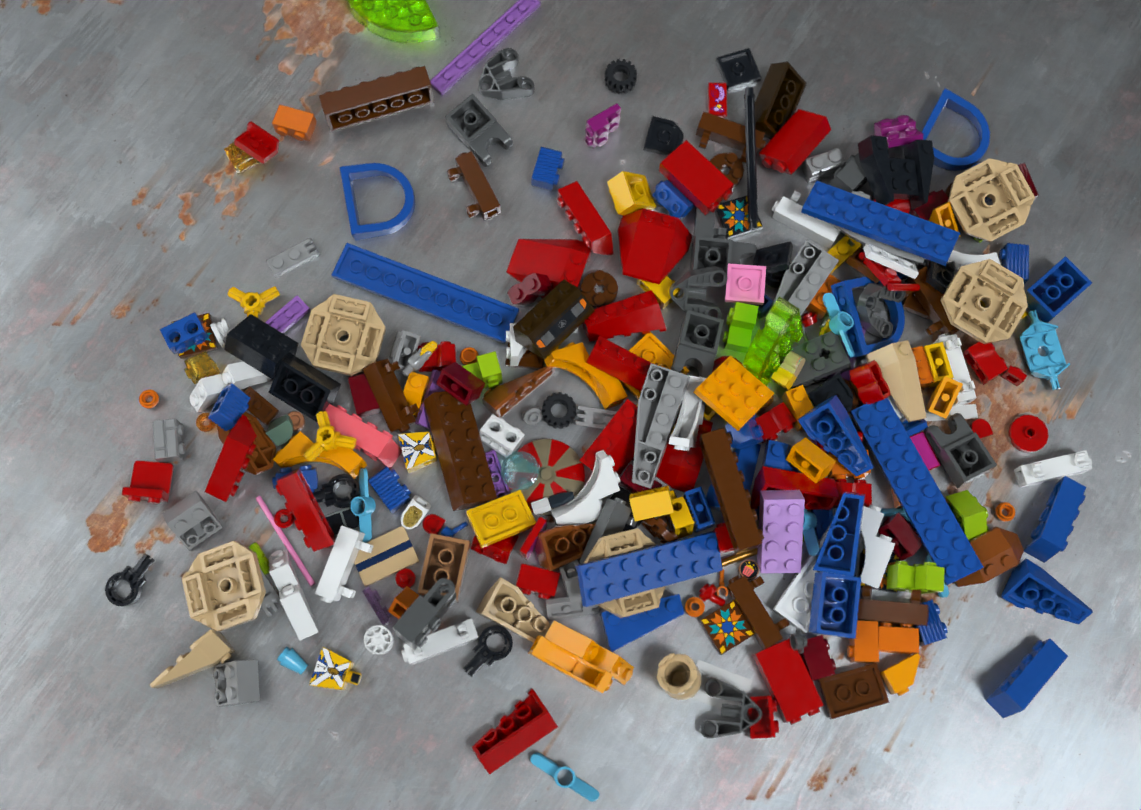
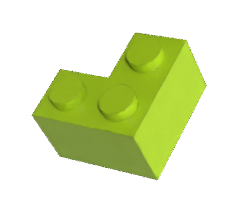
M736 302L734 308L730 307L726 318V325H729L728 331H724L722 342H725L724 349L747 353L752 330L756 324L759 306Z
M496 351L477 356L478 362L462 366L485 382L484 388L494 389L503 383Z
M968 490L945 496L947 504L968 541L989 531L987 526V509L982 507L977 498L972 496Z
M896 561V564L888 565L887 589L912 593V589L921 590V594L944 592L945 568L937 567L936 563L933 562L909 566L908 562Z

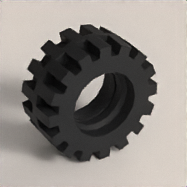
M617 59L616 62L614 60L611 61V64L607 65L605 71L606 86H608L610 91L613 89L615 94L616 92H619V94L624 92L626 94L628 90L631 91L637 79V70L634 64L631 65L630 61L626 62V59L622 61ZM622 72L628 76V79L619 81L613 75Z
M558 392V394L552 393L551 396H548L542 406L544 421L555 429L557 427L563 429L565 426L568 427L570 423L572 424L576 416V404L573 398L569 397L566 393L562 394V392ZM559 403L566 406L567 414L564 417L556 418L552 415L551 408L555 404Z

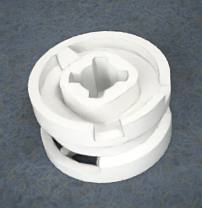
M222 318V322H214L210 326L221 347L224 348L227 333L231 329L225 318Z
M382 625L372 626L364 635L365 647L376 655L386 654L394 644L392 632Z

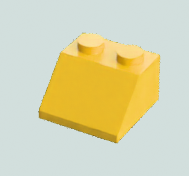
M622 171L607 181L609 193L612 196L618 215H627L642 208L648 210L657 208L645 175Z

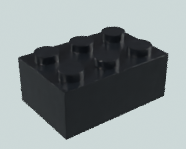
M250 314L227 333L224 350L273 379L276 376L281 361L292 355L296 356L299 343Z
M292 355L281 361L268 393L317 422L316 414L320 411H325L329 404H333L341 384Z

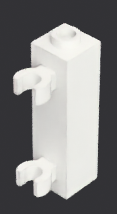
M794 191L791 199L783 196L780 202H775L772 211H774L772 219L829 249L831 248L840 231L828 222L801 213L803 206L797 204L801 193Z
M941 334L933 344L943 342L954 376L953 380L963 383L953 407L971 403L977 397L974 391V381H971L960 347L962 346L960 337L958 338L957 334Z
M1087 450L1021 465L1014 469L1019 487L1022 488L1060 479L1064 476L1068 477L1085 473L1093 468L1092 459L1088 455Z
M341 525L315 594L321 596L320 600L332 603V601H339L341 595L354 598L356 590L345 587L356 556L359 549L371 553L374 547L363 542L365 533Z
M471 618L427 635L428 640L421 648L417 647L415 651L407 644H404V650L401 652L404 661H409L410 665H414L478 640L479 636Z

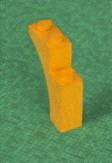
M572 342L561 349L557 347L544 360L547 367L567 370L585 381L596 393L605 410L620 405L628 397L619 379L586 363L589 354L583 342L577 344Z
M300 431L298 434L293 435L289 443L276 453L273 460L280 468L309 462L304 457V453L314 442ZM337 447V449L328 451L324 450L313 461L338 467L353 479L359 475L361 468L367 466L364 459L355 451L343 447Z
M553 621L544 638L577 657L606 670L613 675L612 679L624 686L631 679L634 667L622 657L601 647L592 639Z
M537 636L528 654L593 691L604 693V691H608L612 684L611 678L613 675L577 657L542 636Z

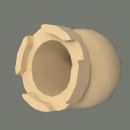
M675 653L665 656L660 661L657 680L671 698L677 700H687L694 697L701 686V673L694 661L685 654Z

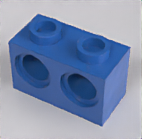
M195 312L160 329L169 349L174 354L183 353L189 347L202 344L205 339L209 338L201 319ZM198 328L196 333L191 334L192 329ZM180 336L179 341L173 342L174 338Z

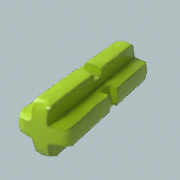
M256 542L251 544L248 548L257 554L260 569L265 575L269 574L268 558L259 544Z

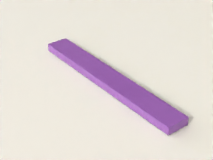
M518 0L430 80L432 88L443 96L541 6V2L539 0Z

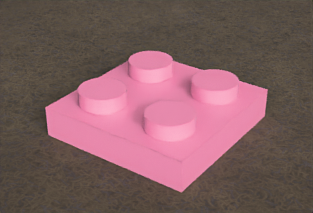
M728 263L725 302L763 305L766 266Z

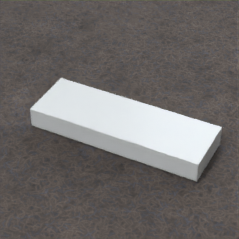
M866 243L863 248L866 258L914 279L919 274L916 265L910 261L887 253L883 249Z

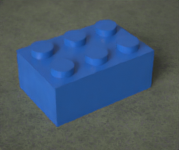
M1065 256L1025 292L1028 308L1031 311L1036 310L1038 318L1042 322L1048 323L1088 288L1092 282Z
M827 572L815 573L809 633L851 639L856 638L861 588L860 577Z

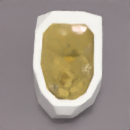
M417 495L412 498L400 518L403 528L413 529L419 525L431 507L428 501Z

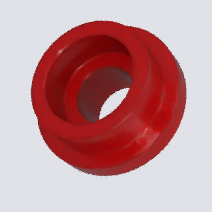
M812 311L807 312L801 316L802 319L799 322L804 327H808L818 321L817 313H812Z
M281 509L276 512L274 522L279 528H289L294 523V515L289 513L287 509ZM283 516L288 517V520L286 522L281 521V518Z

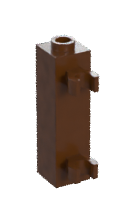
M703 112L696 135L701 137L699 147L706 149L709 140L742 151L740 160L746 163L745 126ZM755 130L757 156L758 151L764 148L766 140H763L764 132Z
M472 151L461 153L455 158L457 168H451L447 170L450 182L462 176L476 203L466 207L469 218H473L481 213L484 220L500 214L501 205Z
M925 266L918 271L919 274L916 279L908 277L905 280L906 284H919L920 289L918 291H906L904 298L913 293L930 316L934 324L925 329L929 336L938 330L941 334L946 335L949 333L953 335L960 329L949 322L941 302L944 294L926 282L928 269Z
M388 359L372 363L364 368L363 371L390 432L399 430L402 433L409 430V425L416 422L413 414L418 412L419 409L416 403L409 406L394 373V371L400 369L398 362L395 361L390 364Z
M737 575L728 581L729 585L726 587L728 593L755 633L754 636L761 648L764 650L783 639L779 631L789 626L790 623L786 618L776 624L772 621L754 591L755 588L765 583L761 576L751 582L748 581L746 576L740 578Z
M863 585L862 599H859L857 620L928 626L929 606L921 604V590L912 589V603L871 600L872 587Z

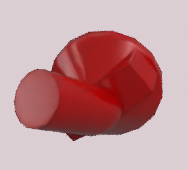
M707 583L699 590L701 593L699 598L704 602L709 599L721 607L724 606L725 600L715 595L717 588L714 584L709 585Z

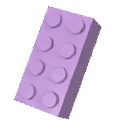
M800 490L760 491L758 528L762 529L764 540H762V544L757 551V564L761 573H801L805 499Z

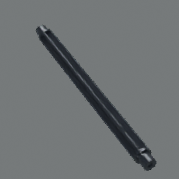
M746 87L744 99L748 200L747 221L749 223V230L755 231L759 222L754 114L755 94H753V87Z

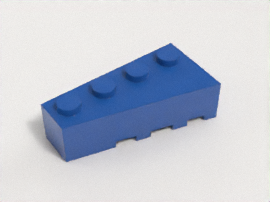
M756 414L739 431L729 423L725 425L727 433L729 432L733 438L732 448L743 450L763 441V430L756 423Z
M1051 638L1043 642L1039 640L1032 647L1033 651L1021 660L1019 666L985 700L1002 718L1024 711L1068 657Z

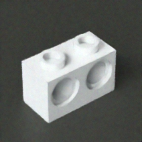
M494 414L491 415L479 431L482 443L509 460L520 447L525 436L520 429L512 427L503 418L497 417Z

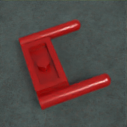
M860 252L859 258L864 260L863 263L889 291H918L920 289L919 284H901L902 280L897 276L896 271L866 258L865 253Z

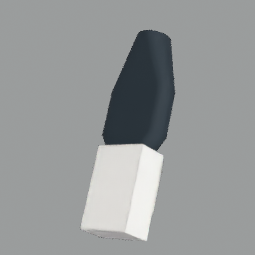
M572 491L559 493L549 498L546 497L532 502L531 506L534 515L543 514L551 511V508L568 503L575 499Z

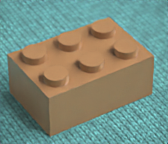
M430 534L418 588L419 595L425 596L438 580L446 578L453 582L456 592L455 602L459 603L471 547L470 541Z

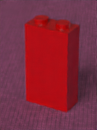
M798 109L759 152L763 166L768 169L777 170L780 173L792 175L831 131L827 117Z
M687 140L660 163L659 172L705 216L710 211L714 212L723 199L726 201L733 194L734 184Z
M790 638L752 655L772 695V699H776L777 709L784 723L790 722L792 725L801 721L800 716L808 713L809 716L820 712L819 708L824 706L798 650L792 649Z

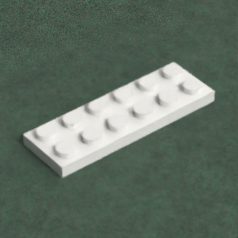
M831 524L819 540L820 550L823 546V543L825 541ZM861 532L857 558L865 547ZM811 555L808 556L801 566V573L795 575L772 609L804 633H807L809 630L815 573L822 572L813 570L818 556L814 557Z

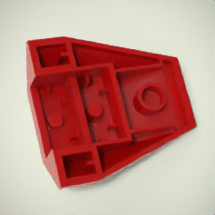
M642 208L622 216L617 232L623 275L659 285L689 251L693 237L679 218Z
M518 239L506 273L522 283L525 277L533 273L547 275L553 287L547 294L539 296L543 299L563 280L578 287L592 251L589 247H585L583 241L577 239Z
M703 420L702 425L698 427L696 447H690L689 451L674 449V445L668 442L656 475L659 480L669 485L672 489L684 493L694 489L704 458L699 445V439L702 434L711 432L713 422Z

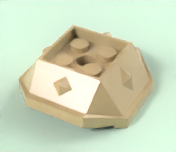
M989 158L954 177L948 202H950L952 210L965 234L991 242L1025 224L1035 196L1017 164ZM985 197L991 198L992 205L985 203Z
M991 259L961 266L941 298L950 324L983 344L1009 339L1028 307L1023 278ZM980 300L985 303V308L980 305Z
M333 294L326 301L311 310L301 346L313 367L352 376L377 361L386 327L371 302ZM342 336H349L346 341H340Z
M639 528L600 537L584 563L656 546V544L645 536ZM666 586L596 605L619 618L659 608L660 599Z
M232 541L199 553L189 571L182 577L190 618L201 622L215 631H223L257 619L266 591L257 554L240 542Z

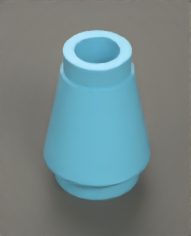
M286 647L277 659L280 665L300 675L308 666L293 648Z

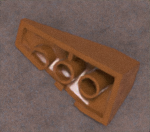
M546 366L499 385L493 390L489 389L483 395L482 401L484 406L495 416L503 417L555 373V367Z
M596 523L555 526L539 533L535 550L540 566L552 571L581 558Z

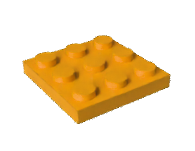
M651 332L646 334L628 350L655 365L671 370L674 354ZM684 366L680 373L687 375L690 370ZM620 380L639 400L641 391Z
M731 355L693 392L737 431L775 394Z

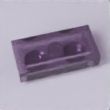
M370 587L363 590L362 592L382 625L386 627L392 622L389 618L392 615L388 612L386 606L383 608L379 601L382 598L376 589L372 590Z

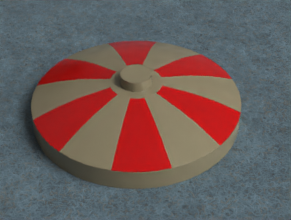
M539 439L529 442L515 453L509 464L507 474L509 490L511 493L521 490L531 513L534 514L531 506L532 502L571 491L575 497L583 489L585 483L583 463L579 461L580 457L561 441ZM551 511L537 514L539 516H552Z

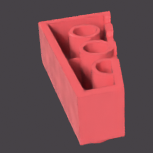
M329 404L325 411L328 413L330 424L334 426L335 431H339L340 435L356 438L357 444L354 449L359 452L363 449L362 452L368 455L369 458L374 461L379 460L384 467L387 466L390 470L402 453V449L392 439L393 435L385 430L382 432L378 431V427L371 422H367V424L362 422L363 419L354 413L349 415L347 410L340 405L335 407Z

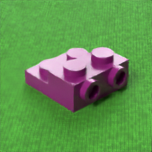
M618 103L586 121L584 139L589 147L594 149L597 146H603L608 140L609 132H613L619 127L621 108Z
M901 115L892 120L882 119L874 123V136L887 137L888 148L910 144L917 139L923 140V133L916 129V121L908 115Z

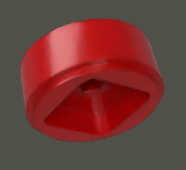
M405 568L398 571L395 580L400 588L404 589L406 586L411 588L416 582V576L412 570Z

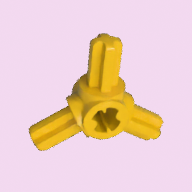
M275 286L260 294L258 292L244 293L232 287L228 290L227 295L240 303L247 317L252 314L258 318L263 308L266 307L265 304L279 297L280 293Z
M320 411L316 414L319 425L317 437L315 438L316 442L304 453V457L309 462H313L324 450L337 449V447L354 449L357 439L340 435V432L335 431L334 426H331L328 413Z

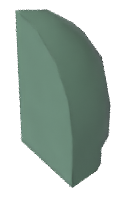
M283 415L272 421L265 433L277 446H280L291 438L294 430L293 422L289 415Z

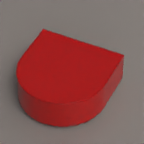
M977 419L970 425L972 431L976 432L980 439L993 435L990 424L984 419Z
M430 514L424 518L422 525L426 533L438 535L446 520L438 515Z

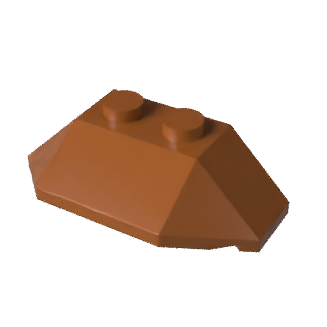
M244 412L243 415L248 418L257 435L254 442L257 446L253 454L248 456L251 460L246 470L243 469V471L257 475L273 468L276 446L265 433L266 431L258 419ZM217 424L218 435L224 445L232 428L224 431Z
M994 527L969 541L984 568L955 581L957 587L986 583L1018 565L1024 552L1018 535L1005 529Z

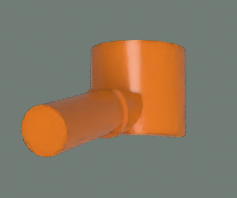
M723 569L719 571V586L717 587L716 595L719 596V590L724 588L726 597L728 589L725 587Z

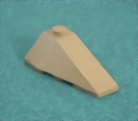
M909 341L892 343L865 355L867 362L875 360L879 365L882 377L886 381L890 394L895 400V405L906 420L912 422L927 418L916 360Z
M501 577L487 591L476 610V613L534 643L538 635L545 637L551 627V624L537 611L531 601L523 595L522 591Z
M210 629L190 646V652L180 655L176 659L177 664L175 666L166 668L149 685L152 688L158 689L220 663L224 664L232 658L231 654L235 650L221 632Z

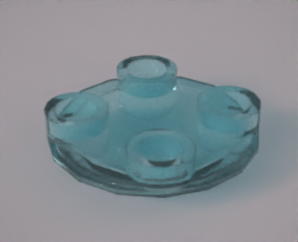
M523 451L514 452L503 461L501 477L510 488L527 490L537 480L540 466L530 453Z

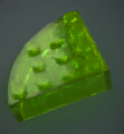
M346 0L347 7L353 17L360 24L368 28V31L381 38L398 43H407V41H418V43L440 38L439 26L426 0Z
M780 296L765 317V327L763 330L758 329L743 361L745 368L766 386L770 383V376L777 372L780 367V362L792 351V345L795 342L798 343L804 334L802 332L800 309Z

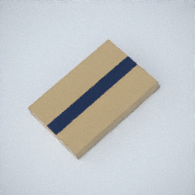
M401 526L367 542L374 546L372 552L369 553L359 549L354 564L364 586L368 587L420 561L405 528Z

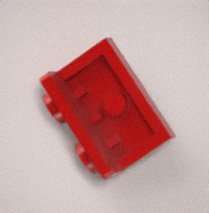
M250 121L247 125V131L235 138L234 145L262 164H265L278 154L279 139Z
M475 535L471 550L492 558L497 562L507 564L518 536L513 535L481 548Z
M772 695L750 697L762 710L761 720L750 727L751 739L775 738V733H779L778 720L774 721L773 712H777L776 699L772 700ZM756 708L748 710L749 719L755 720L758 718L759 713Z

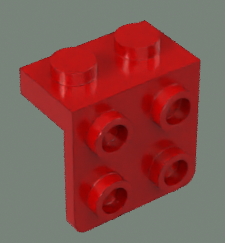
M135 461L130 487H123L122 495L128 498L130 502L139 503L140 500H144L151 504L168 503L174 466L171 463Z

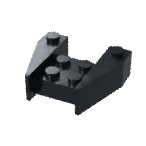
M871 135L859 142L860 163L877 203L887 205L893 202L894 199L910 200L911 210L928 203L934 164V151L931 140L917 139L903 147L905 159L889 158L887 137Z

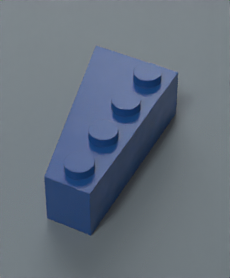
M1064 476L1055 484L1046 503L1049 507H1046L1038 519L1041 523L1032 531L1030 537L1033 538V541L1025 546V553L1045 563L1058 552L1065 550L1068 545L1066 539L1074 529L1073 521L1076 520L1080 513L1078 510L1079 505L1083 503L1086 497L1084 495L1085 486L1067 476Z
M847 491L843 493L813 570L854 577L865 494Z
M680 594L661 598L659 608L619 618L609 611L601 612L600 616L609 651L615 652L683 616L684 610Z

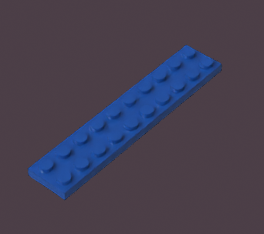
M346 243L332 272V278L503 344L506 343V331H510V323L515 322L519 313V308Z
M888 398L872 404L866 403L852 410L851 416L859 430L863 433L866 443L933 563H936L937 567L945 568V585L947 586L984 568Z

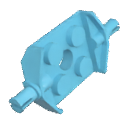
M1037 311L1028 312L1031 319L1030 327L1019 335L1030 373L1036 378L1050 380L1052 390H1058L1061 388L1058 375L1070 365V363L1066 364L1056 333L1058 326L1041 322ZM1038 348L1044 349L1046 356L1039 355Z

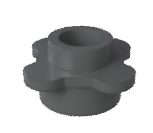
M796 629V633L790 635L792 649L799 650L801 654L804 653V647L807 646V638L800 629Z

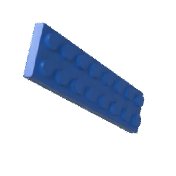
M820 181L815 182L801 212L946 266L960 235V232Z
M715 531L576 565L582 605L584 607L723 570Z

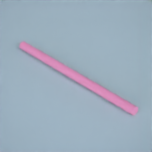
M258 496L256 501L310 587L315 585L316 583L286 535L275 524L274 516L261 496Z

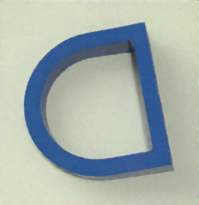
M944 88L921 133H923V140H927L943 107L969 119L979 134V147L973 154L967 157L956 158L948 156L933 147V165L950 171L965 170L977 164L984 156L990 142L989 126L978 108Z
M381 163L340 167L351 234L355 241L389 235L407 224L414 212L415 195L410 182L399 170ZM383 176L398 182L405 192V203L400 213L386 222L360 225L352 181Z
M868 277L845 280L831 285L832 293L840 311L847 312L854 321L853 327L846 331L855 356H849L850 359L867 355L889 344L898 342L904 330L905 315L902 302L884 299L890 312V322L893 325V331L888 338H883L878 343L866 344L852 290L866 288L869 283H875Z

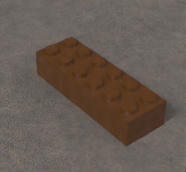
M425 66L414 67L405 72H396L394 75L382 76L376 80L364 81L355 86H346L340 90L328 91L319 95L330 132L434 103L432 86Z
M446 391L433 392L423 403L453 511L475 508L498 499L471 403L466 406Z
M721 428L702 434L699 439V445L735 555L759 548L762 540H764L762 529L757 528V514L755 509L750 507L749 501H751V496L748 489H744V475L742 470L738 471L736 464L738 463V457L736 452H732L730 444H732L729 432L726 433L725 429Z

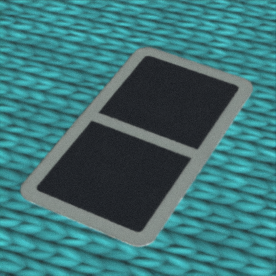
M350 507L325 515L336 537L341 525L354 530L360 529L359 516L354 515Z

